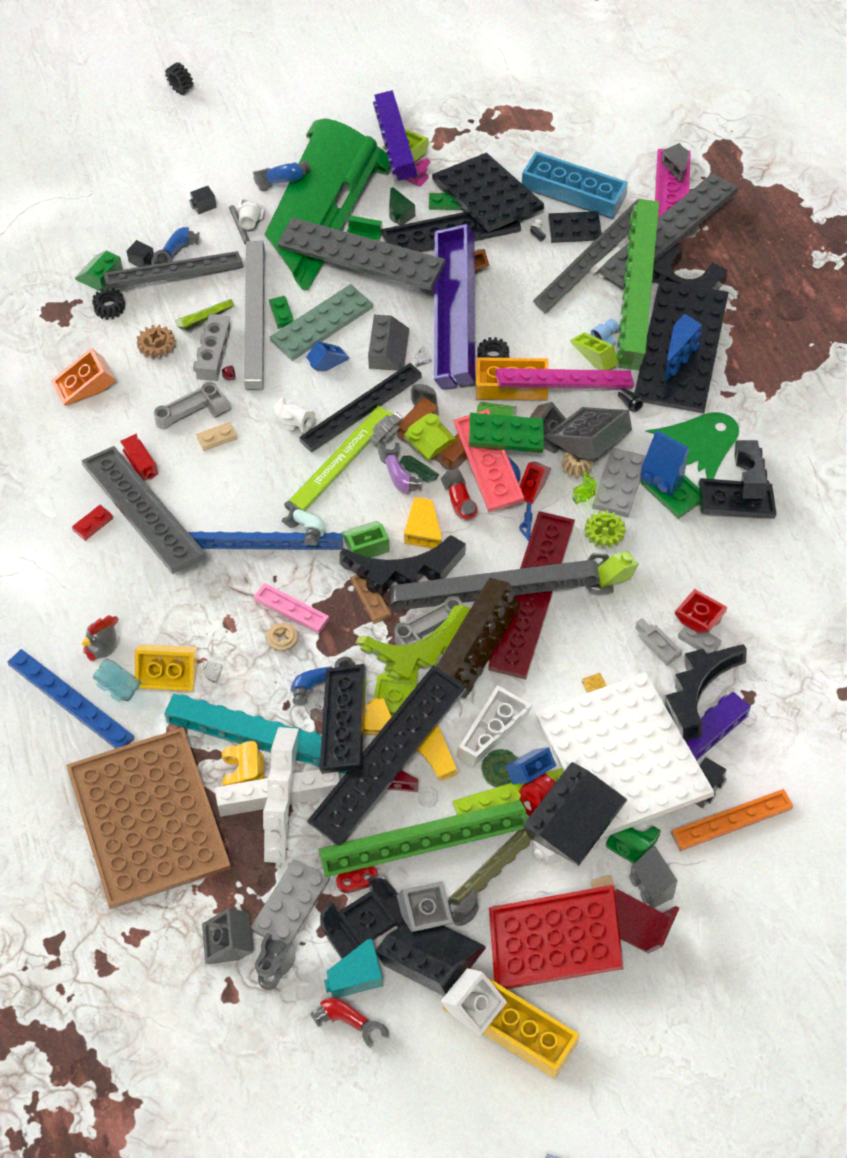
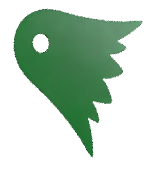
M720 412L706 413L675 425L646 430V432L655 434L658 430L687 446L689 451L686 465L699 461L698 472L705 468L707 479H714L722 460L739 435V426L734 418ZM723 423L726 425V429L718 431L715 425Z

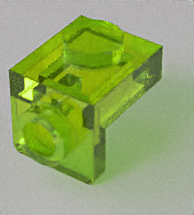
M587 472L583 474V484L573 488L572 500L575 504L586 502L595 496L597 483Z

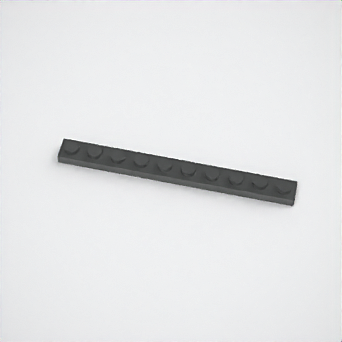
M638 199L533 300L544 313L629 232V229H631V225H629L630 216L632 215L633 206L637 205Z

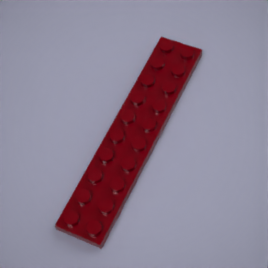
M538 511L520 569L563 563L575 519ZM554 591L515 595L520 604L519 611L514 615L509 628L506 629L501 638V642L493 651L488 666L489 671L527 679Z

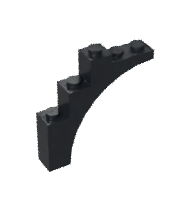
M449 535L441 544L425 553L409 558L392 560L369 558L343 548L340 552V565L344 569L356 573L361 579H366V587L370 592L383 596L394 582H397L398 585L419 582L423 576L428 580L445 579L465 556L466 543Z
M744 644L711 653H706L704 649L685 653V668L687 671L675 674V689L677 692L665 695V707L685 741L702 737V721L697 710L701 695L719 675L731 668L746 663L747 648Z

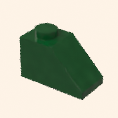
M392 187L390 188L389 218L398 225H403L416 217L415 204Z

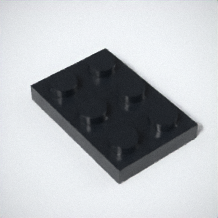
M599 211L548 213L551 243L595 241L602 234Z

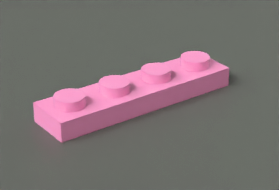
M266 583L262 585L254 596V601L317 634L322 631L329 621L328 615Z

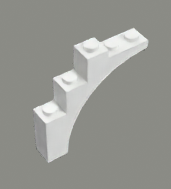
M278 727L271 748V770L267 779V800L263 810L264 862L285 863L289 802L294 764L298 750L299 729Z

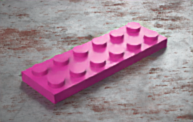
M665 149L657 150L655 201H659L658 218L689 193L691 151L689 150L688 164L684 180L681 183L662 163V154Z

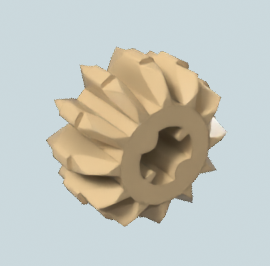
M565 452L562 467L564 473H568L569 478L571 476H575L576 479L579 476L585 478L586 474H590L593 461L579 458L570 452Z

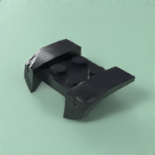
M384 875L367 878L370 892L339 912L331 901L321 913V927L341 959L366 940L372 939L373 941L393 927L399 928L406 923L401 916L397 899L398 893Z

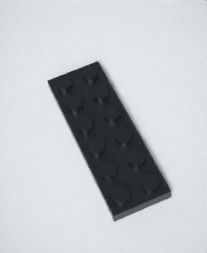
M365 664L326 669L319 768L322 774L362 769L367 670Z

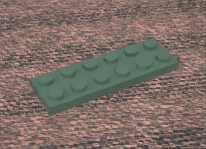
M350 284L271 335L270 341L291 361H294L312 349L317 341H324L371 310L373 303Z

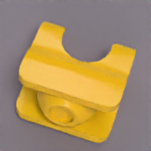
M245 742L222 750V759L225 763L239 765L234 773L225 775L222 780V786L265 779L264 755L258 752L256 742Z

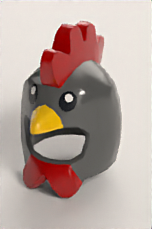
M108 615L104 619L99 618L87 627L86 636L81 645L84 646L83 653L87 655L90 661L107 657L114 652L117 644L115 625L119 620L117 616L112 617ZM88 646H96L98 648V651L93 652L88 648Z

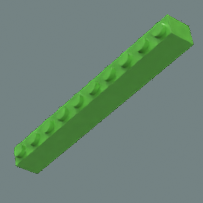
M520 800L343 842L340 846L335 844L319 848L322 869L325 877L521 830L524 829L523 825L527 821L525 807Z

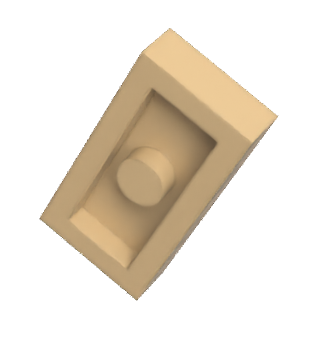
M230 422L196 434L203 451L237 440V435Z

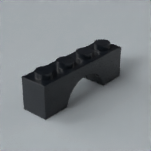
M736 440L734 458L736 466L748 470L742 472L740 486L742 499H765L766 491L770 489V482L767 480V469H764L765 459L762 458L763 449L759 448L758 440Z

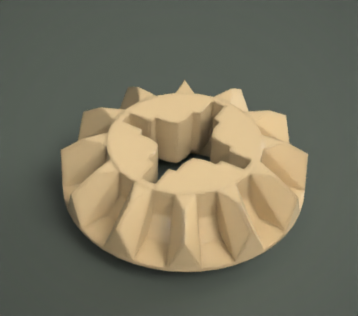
M287 623L273 625L266 635L269 647L271 646L275 651L278 649L283 652L285 649H291L296 644L298 638L296 629ZM285 634L286 640L282 639V641L279 642V637H282Z

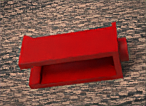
M137 433L120 441L124 447L122 449L124 455L144 481L158 475L156 462H154L141 440H138Z

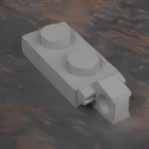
M643 618L636 622L635 628L639 632L641 640L666 666L682 655V651L657 625H649Z

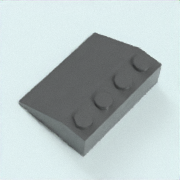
M581 407L547 433L545 438L579 458H585L590 461L597 460L599 456L607 452L609 448L617 444L619 440L632 431L630 412L624 409Z

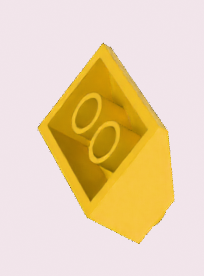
M139 644L135 649L134 688L194 691L198 666V647Z

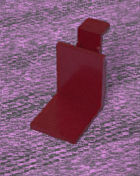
M616 889L620 939L647 954L663 947L680 908L674 906L662 913Z

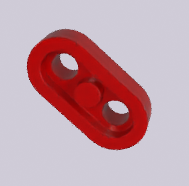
M370 866L338 874L336 878L337 888L342 893H352L369 888L368 880H365L364 877L378 876L377 870ZM345 882H350V883H351V884L348 885V886H345V885H344Z

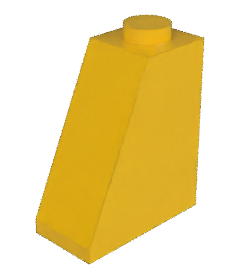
M414 497L404 531V544L433 549L442 543L433 500Z

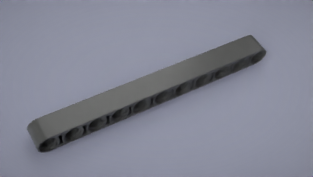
M585 560L394 585L389 589L390 607L393 610H406L437 606L444 603L451 596L458 597L461 602L475 601L489 577L509 582L515 595L592 586L600 582L598 564L594 560Z

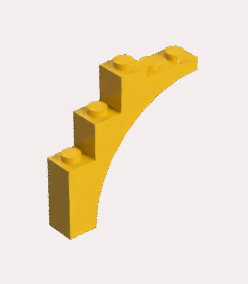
M375 698L365 705L368 713L364 714L363 735H377L392 717L384 698ZM438 725L417 752L430 764L441 782L459 773Z

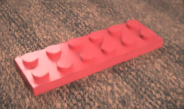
M489 409L477 412L483 414H490ZM469 415L454 419L455 428L488 513L524 502L523 494L505 450L469 447Z

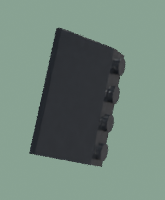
M571 762L523 827L530 839L579 866L627 802V798L589 770Z
M405 923L389 933L376 948L375 952L383 966L445 996L466 969H470L486 947L446 926L411 932Z

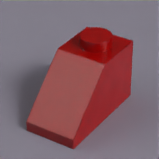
M536 461L527 464L519 486L524 501L531 504L534 503L545 486L551 470L550 467Z

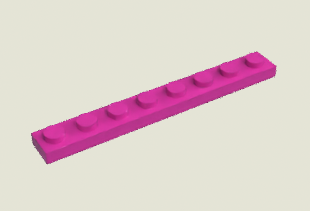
M497 368L495 372L499 387L632 389L635 385L630 370Z

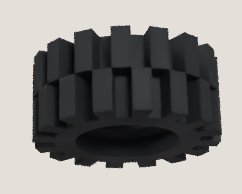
M176 62L165 70V76L172 89L176 90V93L183 94L193 87L194 82H192L193 78L190 77L191 74L187 72L188 69L184 68V65H181L180 62Z
M106 287V290L102 288L100 289L101 292L97 291L96 295H93L94 312L101 319L105 317V320H109V317H111V320H113L114 316L118 318L120 317L119 313H124L125 303L120 290L117 289L115 291V288L109 290ZM106 302H115L112 305H103Z
M488 337V341L484 339L483 343H479L477 358H509V345L507 346V342H503L501 338L498 341L497 337H494V340ZM488 352H498L499 355H497V356H490V355H488L487 353H488Z

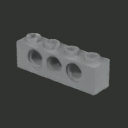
M209 314L208 320L204 322L205 332L201 334V347L197 349V361H194L193 371L196 372L197 379L218 381L231 331L230 316Z

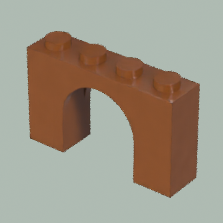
M423 397L397 424L400 427L397 431L398 438L403 442H407L404 435L408 428L426 414L433 413L438 415V406ZM458 433L454 436L456 438L455 443L453 442L431 459L439 462L445 469L453 470L459 468L467 459Z

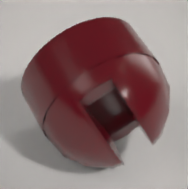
M233 365L222 369V377L224 379L233 380L236 378Z

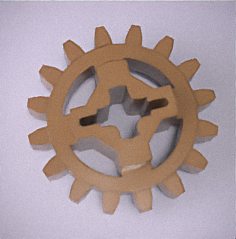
M160 324L157 327L151 325L150 329L145 327V332L140 331V336H137V348L140 354L144 353V357L150 355L151 359L154 356L160 359V355L163 354L166 357L167 351L172 352V348L175 347V337L172 330H168L167 326L161 328Z

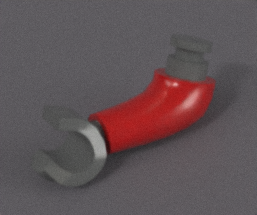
M456 468L446 471L441 477V481L445 490L448 489L450 501L456 516L463 520L474 518L478 508L476 503L470 499L465 479L460 470Z
M324 999L320 1002L321 1007L316 1009L318 1012L310 1014L318 1027L321 1026V1022L324 1021L326 1023L331 1019L332 1022L342 1021L356 1030L362 1031L363 1040L369 1048L374 1046L369 1038V1034L375 1029L381 1031L382 1037L390 1038L389 1030L384 1024L377 1021L369 1022L366 1016L341 999Z

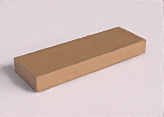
M357 575L350 577V581L373 624L391 618V613L382 596L378 593L370 592L366 587V579H361Z

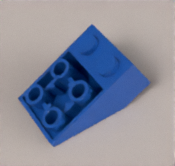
M686 314L673 327L665 380H668L671 375L674 376L678 372L679 366L682 363L685 364L690 354L696 352L701 345L702 324Z

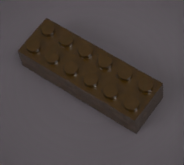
M489 577L436 666L466 687V691L461 698L466 699L469 692L472 691L487 661L491 659L493 651L501 642L504 632L509 628L511 620L519 611L520 604L509 582Z

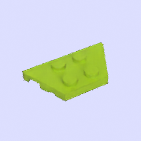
M416 665L408 679L395 680L387 672L377 676L374 699L384 698L391 716L417 686L419 667Z

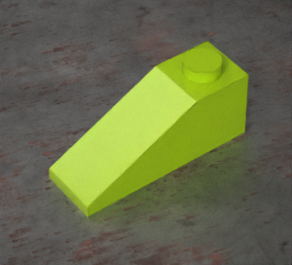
M585 332L570 340L571 344L599 370H612L614 366L619 364L614 346Z

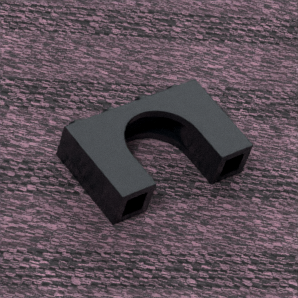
M677 245L654 261L652 282L659 284V280L719 290L726 282L728 270L715 263H712L704 274L698 278L685 279L676 275L673 269L681 261L683 248Z

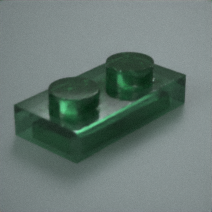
M411 455L402 456L400 463L405 466L406 470L417 473L418 477H422L423 481L437 480L439 473Z

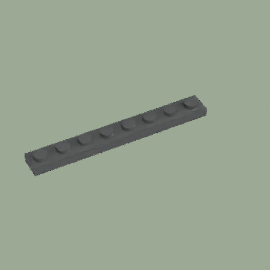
M234 251L106 272L103 275L107 289L240 268L242 267V260L239 252Z

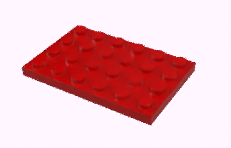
M613 885L489 907L494 982L506 989L624 969L616 895Z

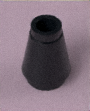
M622 388L618 392V397L630 411L636 412L642 408L644 401L640 395L626 388Z

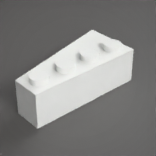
M497 685L458 747L456 758L474 767L529 715L532 704Z

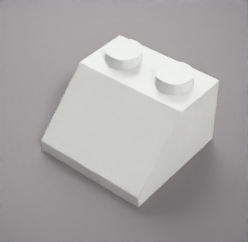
M469 968L466 969L440 1001L455 1019L479 1036H481L507 1003L483 972Z

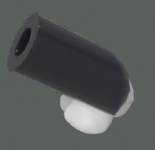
M537 217L531 223L530 232L539 241H543L546 238V234L541 231L543 221Z

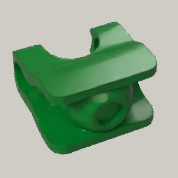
M651 826L650 829L642 832L630 827L610 835L606 841V847L634 864L654 847L661 830Z

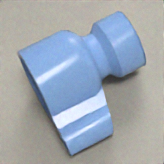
M611 318L605 324L597 325L590 333L592 336L614 346L616 343L611 334L619 330V325L616 320Z

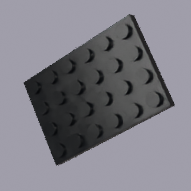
M487 152L432 174V180L488 232L544 209V203Z

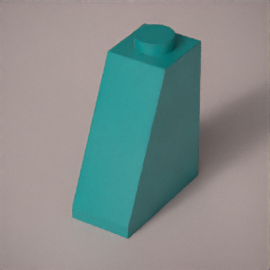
M372 939L366 940L327 970V979L324 980L326 992H331L332 998H340L382 987L383 979Z

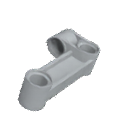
M206 382L201 388L165 406L156 407L154 410L155 423L158 428L166 429L173 422L205 406L208 407L213 417L230 410L231 406L226 396L222 394L215 383Z
M455 596L448 597L444 603L406 623H399L395 627V643L397 645H407L421 640L420 637L439 628L447 619L452 610L451 608L456 605H462L461 600Z

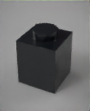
M209 185L190 192V206L196 210L198 215L217 208L215 195Z
M136 240L126 250L128 262L137 267L151 265L154 255L153 247Z

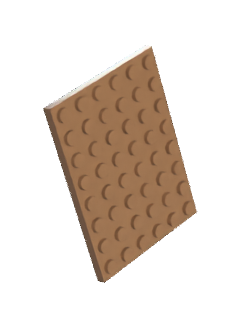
M183 727L66 765L109 909L231 869Z

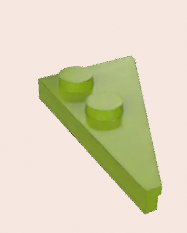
M232 299L176 319L175 322L177 327L185 329L193 326V323L197 321L200 323L208 320L209 314H215L234 306Z

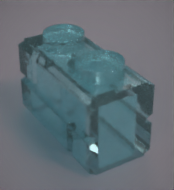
M103 659L99 669L93 675V679L98 682L96 686L104 691H110L112 693L110 696L118 702H121V700L130 701L141 684L140 680L110 659Z

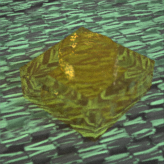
M601 673L582 678V684L587 693L607 686Z

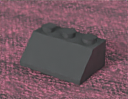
M374 314L368 352L369 369L398 371L405 366L409 328L391 315Z

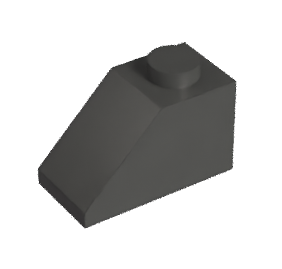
M678 143L663 150L662 163L681 183L684 180L689 152Z

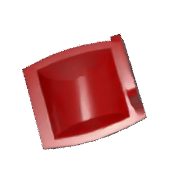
M545 773L529 783H525L519 790L521 794L519 800L525 807L526 814L529 817L556 783ZM524 802H530L531 810L526 808Z

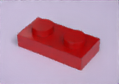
M99 504L75 523L72 529L86 541L113 519V515Z

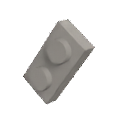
M684 626L678 633L680 640L697 650L704 649L706 653L716 651L722 640L709 632L698 633L687 626Z

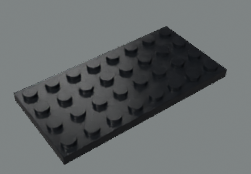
M659 280L647 334L645 356L640 365L634 392L642 397L644 403L705 413L729 292ZM686 314L702 324L701 345L696 352L690 354L685 364L682 363L679 366V370L674 376L671 375L668 380H665L673 327Z

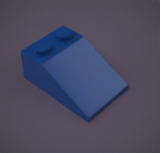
M657 430L642 464L640 479L658 488L661 492L672 496L684 481L689 448Z

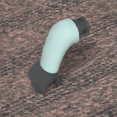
M285 502L284 506L290 512L287 517L282 518L281 522L289 528L296 527L299 524L303 525L306 532L304 542L308 545L316 546L319 537L325 533V522L320 517L303 511L293 502Z

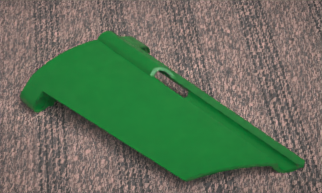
M326 118L315 120L306 134L310 141L299 163L304 160L307 161L310 166V172H306L303 175V179L299 181L289 182L264 234L292 272L297 285L302 290L309 289L323 260L278 248L277 243L291 218L341 230L371 172L375 174H388L391 168L387 152L378 147L377 142L371 136H364L348 125ZM347 182L350 192L342 207L338 208L335 202L336 196L343 183Z

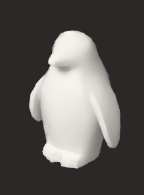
M281 397L279 402L273 406V412L285 424L286 429L295 431L296 427H299L301 432L305 434L314 422V411L306 410L294 403L286 404L284 397Z

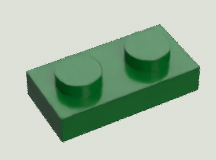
M429 193V210H462V207L447 193Z
M286 296L269 299V305L277 329L284 328L294 321Z

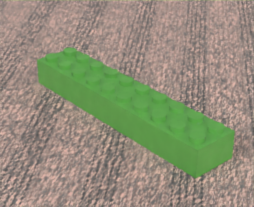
M638 199L637 205L633 206L632 215L630 216L629 225H631V229H629L628 240L630 241L626 252L628 259H626L625 263L627 271L623 282L625 289H623L622 293L624 302L621 306L620 314L622 319H620L619 324L621 332L618 336L617 345H619V350H617L616 354L619 361L618 368L639 371L645 356L659 201Z

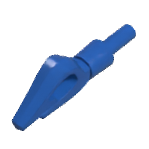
M530 502L527 503L524 522L519 526V530L528 542L533 516Z

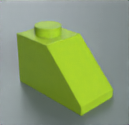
M629 551L614 554L598 567L599 584L602 588L631 580L639 563Z

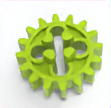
M608 510L605 511V514H602L601 511H598V515L592 513L591 518H587L584 530L586 531L585 537H589V543L594 541L595 547L601 544L602 549L605 548V545L612 548L613 543L618 546L619 540L623 541L626 532L625 521H621V516L615 517V512L608 514Z

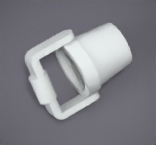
M240 197L236 211H239V225L241 228L246 230L253 229L257 220H262L264 205Z

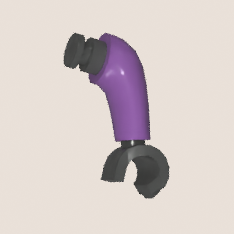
M379 441L378 454L380 460L387 465L395 487L403 493H410V490H415V488H419L422 491V477H419V479L411 477V473H407L398 460L400 444L395 443V448L390 450L385 448V444L382 441Z

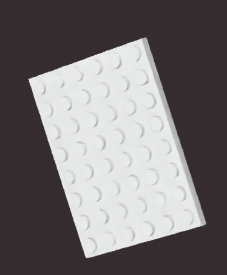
M646 672L535 712L536 719L563 772L571 762H574L589 770L627 798V802L599 839L714 796L711 785L685 740L682 738Z

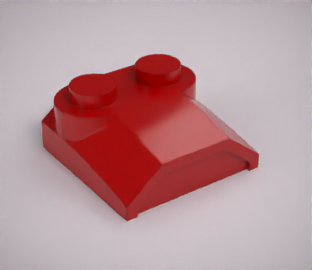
M693 589L676 609L675 615L685 626L698 633L709 632L715 625L720 624L728 607Z

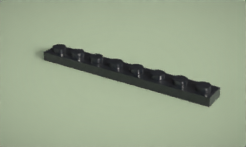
M408 363L300 436L299 441L310 452H313L376 409L378 405H382L422 377V373L413 364Z

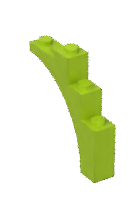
M465 605L454 606L447 619L437 630L415 643L392 645L379 642L369 636H359L355 644L361 647V651L367 654H374L377 656L376 659L386 664L384 670L390 673L389 676L395 680L408 679L415 665L426 669V667H432L436 664L440 653L444 654L470 608Z

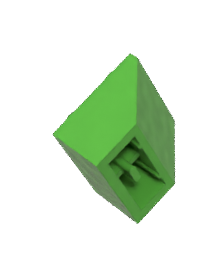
M378 521L341 532L348 550L356 554L371 558L390 552L389 538L383 524Z

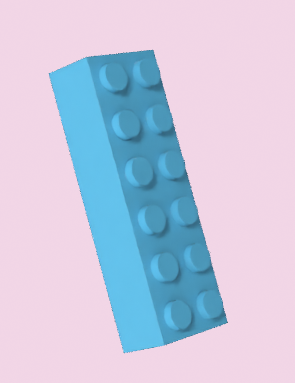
M537 151L522 172V184L529 190L590 211H599V214L611 218L615 217L627 196V181Z

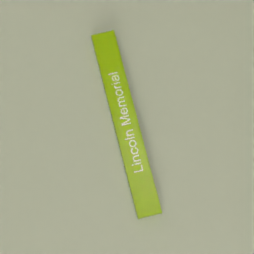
M378 405L288 501L293 502L303 511H306L371 442L369 439L375 433L372 430L375 425L386 415L391 417L393 414Z

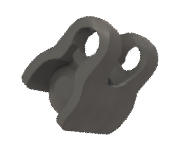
M266 933L262 940L261 952L255 962L259 985L265 990L274 989L282 976L291 969L295 961L293 944H286L280 940L272 941V935ZM274 976L273 981L270 983L263 981L264 977Z

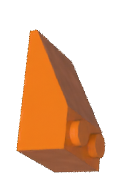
M90 348L51 381L63 405L66 406L103 392L116 379L104 357L93 348Z

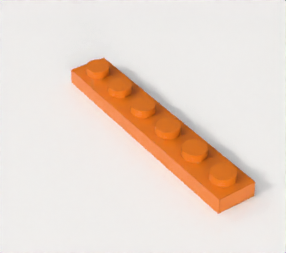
M782 789L674 829L671 835L681 852L793 809V804L786 791Z

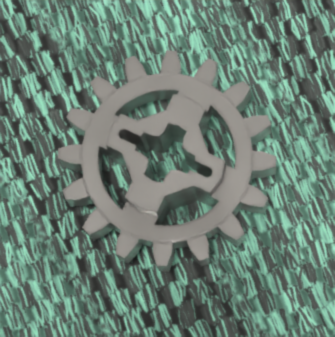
M398 412L391 417L386 415L372 429L375 433L369 440L374 445H377L381 440L386 443L400 428L397 424L403 417Z

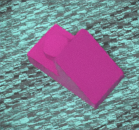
M425 158L416 162L417 176L404 180L421 187L429 178L426 173L427 167L431 163L429 159Z

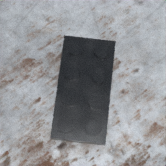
M700 478L698 482L702 513L775 518L777 515L773 485L771 483L769 491H766L765 499H742L741 481Z

